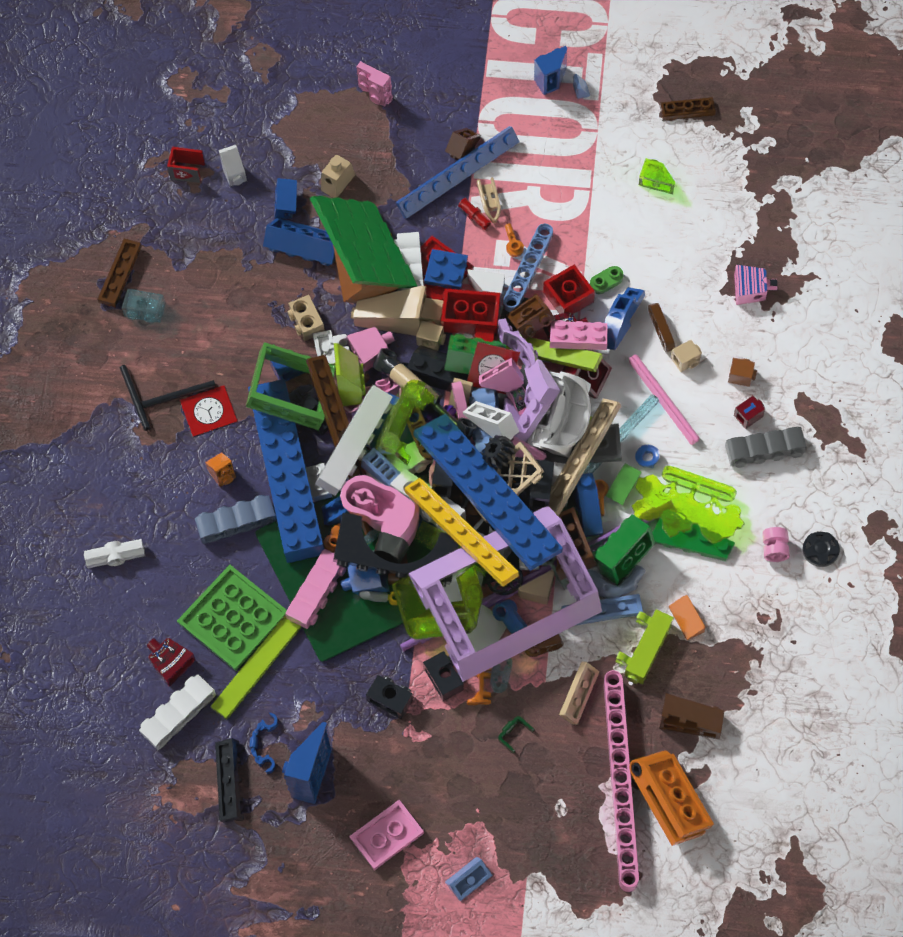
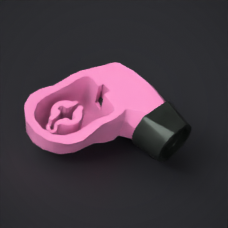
M366 475L353 477L345 483L341 490L340 498L343 507L350 514L362 516L363 521H366L377 531H381L374 553L386 561L400 564L415 538L419 526L420 507L398 490L381 484L372 477Z

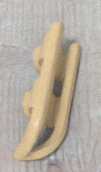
M494 178L490 179L491 184L481 185L480 180H477L483 209L490 221L495 224L500 216L501 205ZM498 208L496 217L493 218L489 211Z

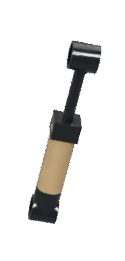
M381 348L373 367L390 377L405 392L412 393L417 399L421 411H436L441 416L446 413L470 441L477 427L476 424L467 418H460L459 420L454 418L439 404L443 395L438 390L429 388L407 368L409 363L400 362L397 359L396 353L387 348Z

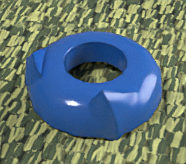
M643 445L635 453L636 462L642 467L651 469L654 468L660 457L659 449L653 445ZM649 453L653 455L652 460H643V456L645 454Z

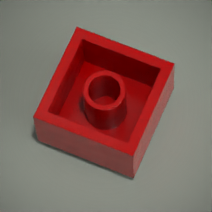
M575 264L543 282V293L559 314L566 312L575 314L594 303L595 291Z

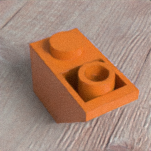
M222 452L205 462L208 472L219 487L230 484L236 478L232 461Z

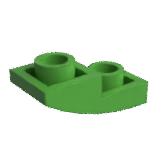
M624 463L608 490L606 497L624 505L642 472Z

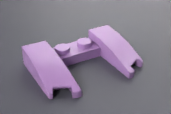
M539 359L536 360L534 365H528L524 368L528 383L535 396L521 416L518 414L510 399L505 398L503 403V410L512 413L519 429L515 437L524 442H527L561 391L542 360Z

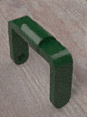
M516 716L512 721H509L502 728V732L498 736V741L513 754L516 752L515 749L504 741L503 738L513 730L517 722L519 721L532 733L535 731L520 716Z

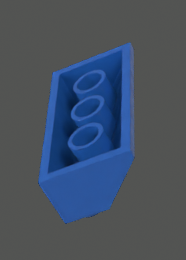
M276 218L266 225L263 247H267L268 250L286 252L285 254L288 256H301L307 261H320V264L326 266L336 262L333 243L326 230L281 218Z

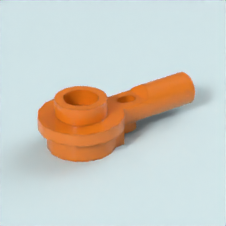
M508 223L505 225L509 239L506 251L511 257H519L524 251V245L520 240H516L512 224Z
M598 479L595 480L600 513L601 517L605 516L604 497L609 490V486L604 480Z

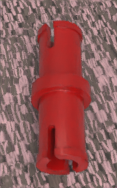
M463 198L459 202L458 207L469 215L468 218L471 221L474 220L483 230H486L491 225L492 221L485 217L481 210L472 205L467 198Z

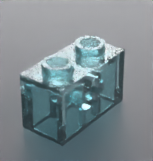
M127 289L122 310L124 316L129 319H141L149 323H160L166 302L162 294Z

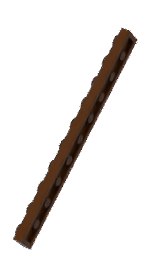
M325 354L308 358L306 363L336 448L349 426V422ZM357 459L354 464L357 468L352 476H347L346 481L355 476L366 475L365 470L361 467L362 460ZM362 520V528L366 539L379 536L381 531H377L366 521Z

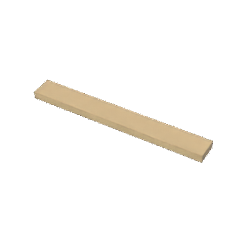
M603 398L590 420L584 435L578 441L553 484L549 507L557 516L561 513L620 410L621 404L619 402Z

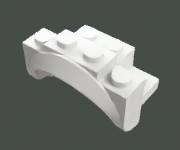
M549 371L561 391L529 437L527 443L535 448L569 458L572 447L584 435L589 424L591 404L588 393L591 384L583 378L569 373Z

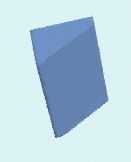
M476 857L446 880L445 883L458 900L461 901L493 875L482 859Z

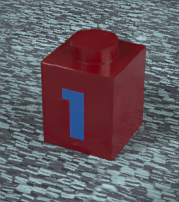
M753 395L735 407L733 416L747 429L763 418L765 406L761 400H757Z

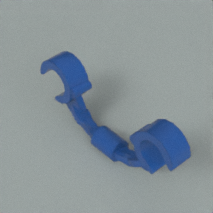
M269 713V715L274 719V723L267 725L262 719V722L257 724V728L253 731L250 738L249 748L259 767L265 762L272 763L271 767L266 770V774H271L275 770V762L269 755L265 757L257 756L255 749L258 748V738L256 736L259 731L266 729L268 732H271V730L278 726V719L273 713Z

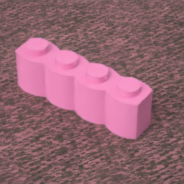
M326 549L322 551L286 611V618L306 629L310 625L313 626L318 618L317 612L320 608L323 609L328 601L326 597L330 592H334L337 586L336 580L339 576L342 577L347 569L336 565V562H333L334 553Z

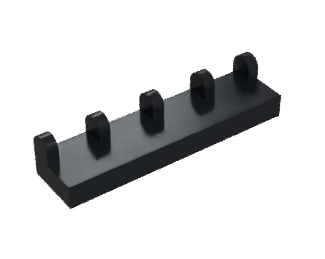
M233 738L215 742L219 820L223 823L233 820H244V815H241L240 803H243V797H240L239 783H242V778L239 777L238 764L241 763V760L237 757V746L240 744L238 740Z

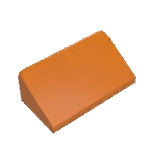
M688 595L681 597L668 606L686 640L705 632V625Z

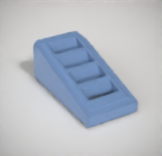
M375 448L362 458L361 467L384 485L390 486L391 482L401 473ZM393 474L394 476L388 480L387 477Z

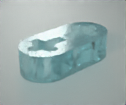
M511 658L505 660L507 665H505L504 671H500V664L493 666L490 686L494 692L502 693L507 689L512 671ZM499 676H502V683L504 684L497 687L495 682L498 681Z

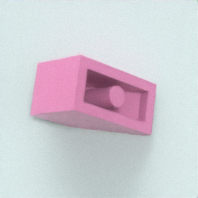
M510 358L480 375L479 384L484 388L508 393L511 390L519 389L524 384V376L514 360Z

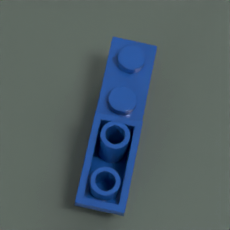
M628 287L624 294H618L605 320V323H607V349L616 350L631 327L630 319L646 296L644 290Z

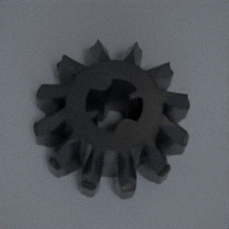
M495 435L494 438L489 437V442L484 443L486 447L482 450L484 454L482 458L490 467L502 469L503 466H508L509 460H513L512 455L516 453L514 451L515 445L506 436Z

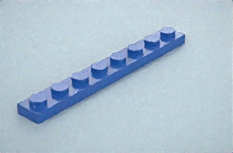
M507 127L395 202L403 218L407 219L518 144L520 141L513 127Z

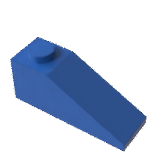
M593 473L582 474L572 492L585 537L603 535L598 492Z

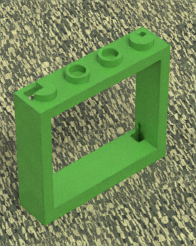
M264 342L258 355L246 407L319 430L325 417L320 401L317 411L257 392L264 359L310 374L306 360L312 357ZM329 364L332 375L334 377L336 366Z

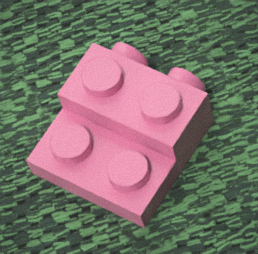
M360 61L356 66L358 86L363 91L369 92L370 100L373 103L385 107L393 98L391 77Z

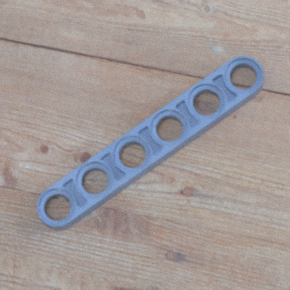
M544 223L537 227L504 296L503 308L505 311L511 312L521 305L552 240L553 228L551 225ZM542 230H547L550 233L549 235L544 236L541 235L540 232ZM535 244H541L543 248L538 250L535 249L533 246ZM534 258L537 261L531 264L527 262V259ZM522 272H528L530 276L524 278L521 277L520 274ZM515 286H521L523 290L521 292H516L513 288ZM509 300H514L517 304L509 306L506 303Z

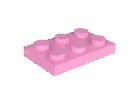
M552 321L550 348L607 350V323Z
M398 800L350 835V839L373 870H376L422 836L424 831L402 802Z

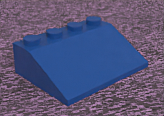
M322 722L290 755L289 761L284 763L282 773H284V779H286V785H288L291 798L312 804L316 802L333 748L326 722Z

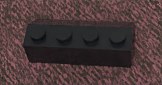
M422 345L413 352L407 366L425 384L449 392L452 390L451 383H453L454 378L467 381L469 374L444 370L447 353Z

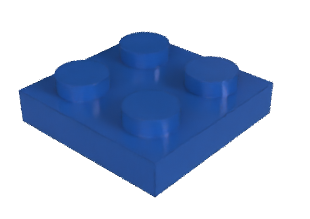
M432 249L424 284L461 290L468 255Z

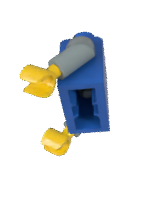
M349 565V578L341 580V586L344 591L352 589L353 593L362 599L374 602H387L389 600L391 605L399 604V600L392 599L393 596L398 597L400 595L399 592L393 591L390 595L387 594L390 590L386 575L376 574V570L368 569L367 572L356 570V566Z

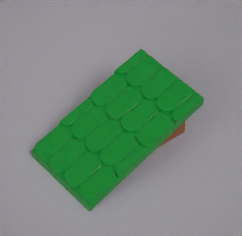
M312 196L310 198L333 243L344 302L357 303L359 300L392 293L397 288L417 287L408 264L405 263L399 247L394 243L387 224L383 222L374 203L370 201L361 202L354 199L344 200L338 197L328 198L326 196Z

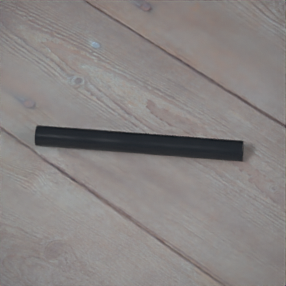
M122 365L119 368L143 429L148 431L151 429L150 423L126 365Z
M214 380L141 402L143 408H148L214 388L216 385Z

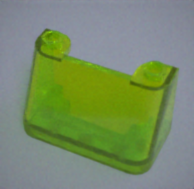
M410 380L402 385L378 435L375 449L383 456L408 466L411 456L405 450L407 444L400 441L403 430L414 407L423 410L425 404H435L439 395L426 383L419 380Z

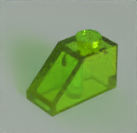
M645 158L639 175L638 185L673 195L675 181L665 165L655 159Z

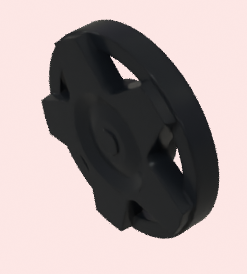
M820 531L807 536L803 543L802 551L805 559L810 564L817 567H826L837 560L840 546L832 534ZM807 542H808V543L810 544V546H811V547H809L808 549H806V544H807ZM828 556H834L830 561H828ZM816 557L818 559V562L812 560L811 558Z

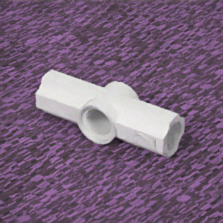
M142 539L124 543L112 541L105 544L104 547L84 551L87 568L106 564L118 566L123 564L125 560L145 556Z

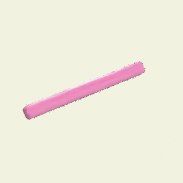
M636 354L631 356L629 363L691 445L697 443L700 439L639 356Z

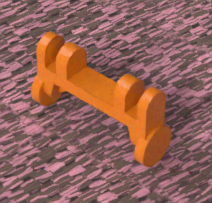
M483 671L476 675L479 679V691L473 698L467 700L468 705L491 704V700L483 699L491 697V692H484V679H490L491 673Z

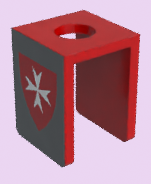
M172 147L167 164L170 179L200 183L201 177L198 168L178 166L176 164L181 162L205 165L203 151Z

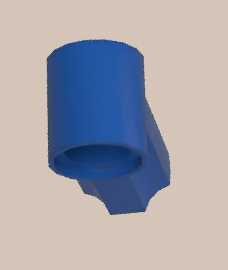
M507 599L493 607L492 613L494 618L502 621L511 634L527 627V624L518 614L517 605L513 600Z

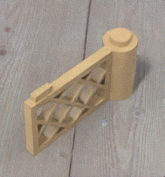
M519 442L514 447V451L516 453L520 449L523 451V461H515V454L512 455L513 460L508 462L510 464L509 474H501V469L494 468L501 477H508V485L517 496L531 483L536 484L543 478L542 473L544 472L522 442ZM514 464H523L521 475H513ZM527 465H533L537 469L531 476L526 475ZM513 478H521L520 486L517 489L512 488ZM477 510V512L480 514V516L483 518V520H484L486 523H488V521H487V520L482 516V514Z

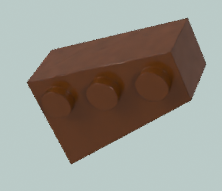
M574 507L561 512L558 517L562 520L586 569L596 567L597 564ZM557 559L556 572L561 581L567 577Z
M666 693L659 729L719 740L724 710L716 706L704 705Z

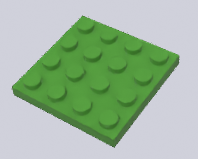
M229 565L177 620V623L227 665L237 671L286 616L287 610L233 566Z

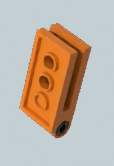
M664 750L630 762V773L671 846L700 837L706 832V829L714 825L674 754Z

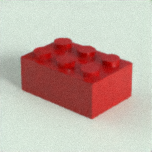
M445 289L441 316V326H443L444 332L475 334L476 328L495 329V336H497L500 293Z

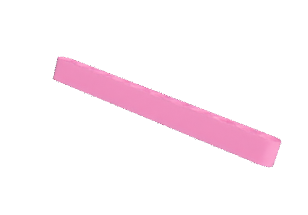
M612 670L605 675L604 697L620 888L625 892H632L637 888L639 872L631 774L629 769L622 675L618 671ZM610 679L617 680L618 684L611 685L608 683V681ZM612 698H616L620 701V703L615 705L612 704L609 700ZM617 717L621 722L614 724L611 719ZM620 737L623 742L615 743L612 739ZM621 756L625 761L617 763L614 758ZM617 776H623L625 777L626 781L624 783H619L616 781L615 778ZM625 796L628 801L621 803L617 800V797ZM627 816L630 821L628 823H622L620 822L619 817ZM622 836H628L630 837L631 842L627 844L623 843L620 840V838ZM624 856H629L632 858L633 862L630 864H625L622 861V858ZM629 876L632 877L635 882L631 885H628L624 882L623 879Z

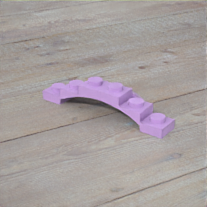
M506 318L499 319L497 333L500 341L512 350L520 352L519 357L525 364V367L534 365L538 359V353L533 349L531 343L528 344L520 336L519 331L513 332L511 325L508 326ZM529 383L525 391L524 402L526 407L535 396Z

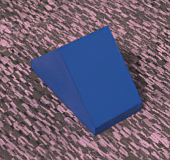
M340 496L322 507L324 525L341 523L343 513L350 514L343 507Z

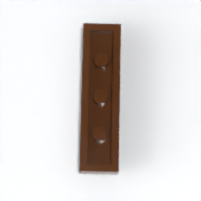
M123 239L98 296V303L116 308L142 245L140 242Z

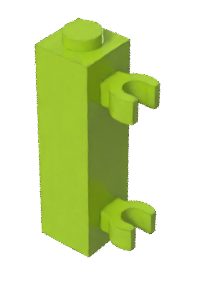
M657 609L652 617L639 611L636 623L647 626L632 657L620 651L616 657L615 662L617 664L626 666L624 676L634 684L640 683L643 685L673 624L674 617Z

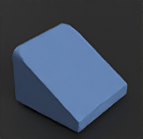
M574 74L573 87L576 97L578 99L589 97L590 93L587 83L579 75Z

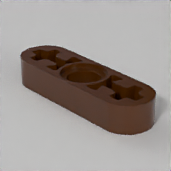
M658 302L648 305L649 315L665 352L672 351L675 348V343Z

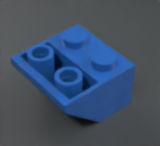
M566 46L556 48L552 52L540 55L534 59V81L543 95L560 88L567 67Z

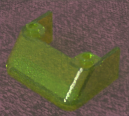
M470 565L456 576L463 601L451 602L466 634L471 633L477 627L483 598L474 565ZM411 578L399 579L392 584L407 634L413 639L442 637L443 634L430 608L426 610Z

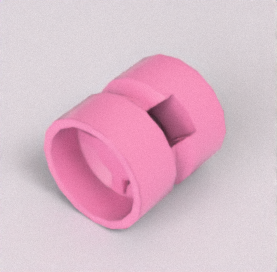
M771 527L763 531L765 560L780 562L789 559V546L787 544L789 536L787 529Z

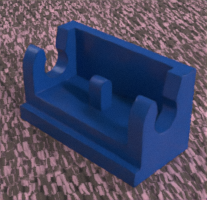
M277 178L274 219H291L293 214L296 213L297 180Z

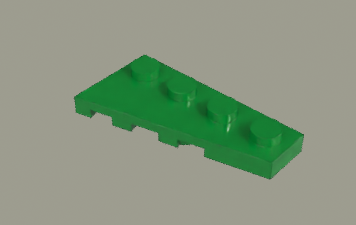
M668 509L662 513L652 531L654 541L657 544L671 549L672 547L682 549L688 553H699L701 556L722 561L727 560L735 545V542Z

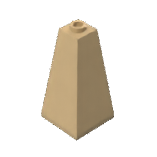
M418 286L357 301L356 308L353 307L351 312L354 326L364 328L376 327L377 330L416 336L422 322L421 317L426 298V286Z

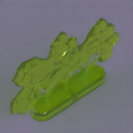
M665 466L661 474L662 478L671 484H662L658 477L653 474L645 478L639 477L635 489L643 496V499L637 500L632 504L633 514L639 519L647 521L662 518V529L670 538L677 535L679 531L685 532L690 530L692 524H698L702 535L714 544L722 541L723 538L734 536L736 529H742L743 525H745L744 521L740 518L742 511L738 505L729 504L723 506L718 501H734L737 491L732 486L674 466ZM676 485L691 491L690 493H678ZM666 488L670 489L668 493L664 492ZM695 493L704 494L711 497V499L706 503H700L695 500ZM713 504L719 508V514L714 513L712 509Z

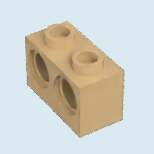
M309 295L288 303L290 309L287 311L291 321H295V330L298 336L302 335L304 341L312 339L313 333L325 331L324 324Z

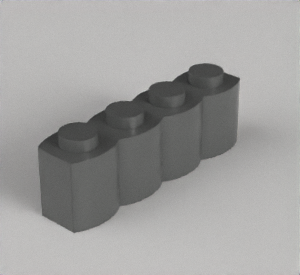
M801 427L751 434L745 437H734L727 439L725 444L730 466H736L737 468L744 467L747 463L762 464L766 460L780 461L786 456L797 458L802 456L807 448Z

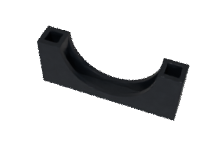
M515 457V461H523V457ZM536 460L544 470L542 473L543 478L536 484L531 483L524 490L528 498L529 509L540 510L549 506L554 462L547 460ZM436 462L432 490L441 497L451 498L456 484ZM510 464L503 466L501 473L509 474ZM514 464L513 475L522 474L523 464ZM527 465L526 475L531 476L537 469L533 465ZM513 478L520 484L521 478Z
M343 513L333 562H336V565L339 567L348 568V565L356 566V570L367 572L368 569L376 570V574L379 575L392 573L395 574L396 578L407 579V577H410V572L458 550V543L447 533L440 532L435 547L422 559L406 564L392 563L376 555L366 543L362 532V516ZM453 575L440 580L443 587H446V584H451Z

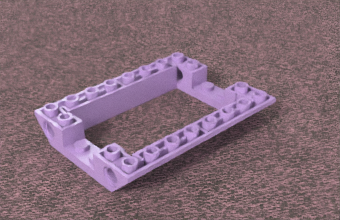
M549 506L533 514L563 547L562 553L556 557L570 582L566 586L576 602L475 652L440 580L477 563V561L463 548H460L409 573L426 610L430 608L447 642L445 648L462 682L602 612L598 590L562 520ZM496 531L483 537L498 552L509 547Z

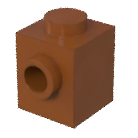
M733 358L728 383L750 387L751 380L755 381L757 370L754 369L755 362L746 358Z

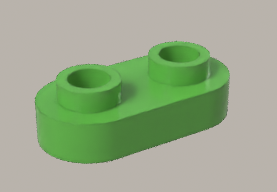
M611 266L593 276L590 280V285L594 289L595 294H603L619 285L623 281V270L618 266Z

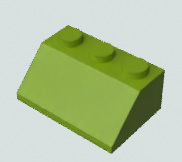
M334 343L337 385L343 406L361 404L363 401L362 396H366L363 363L359 364L357 355L340 344Z

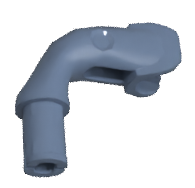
M636 565L629 577L625 578L619 586H615L601 578V574L597 571L587 570L598 590L599 597L605 599L622 597L638 588L637 584L646 572L643 567Z

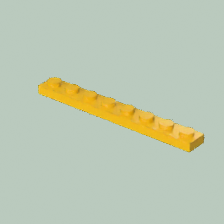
M418 478L404 488L405 493L502 587L519 576L518 570L421 478Z

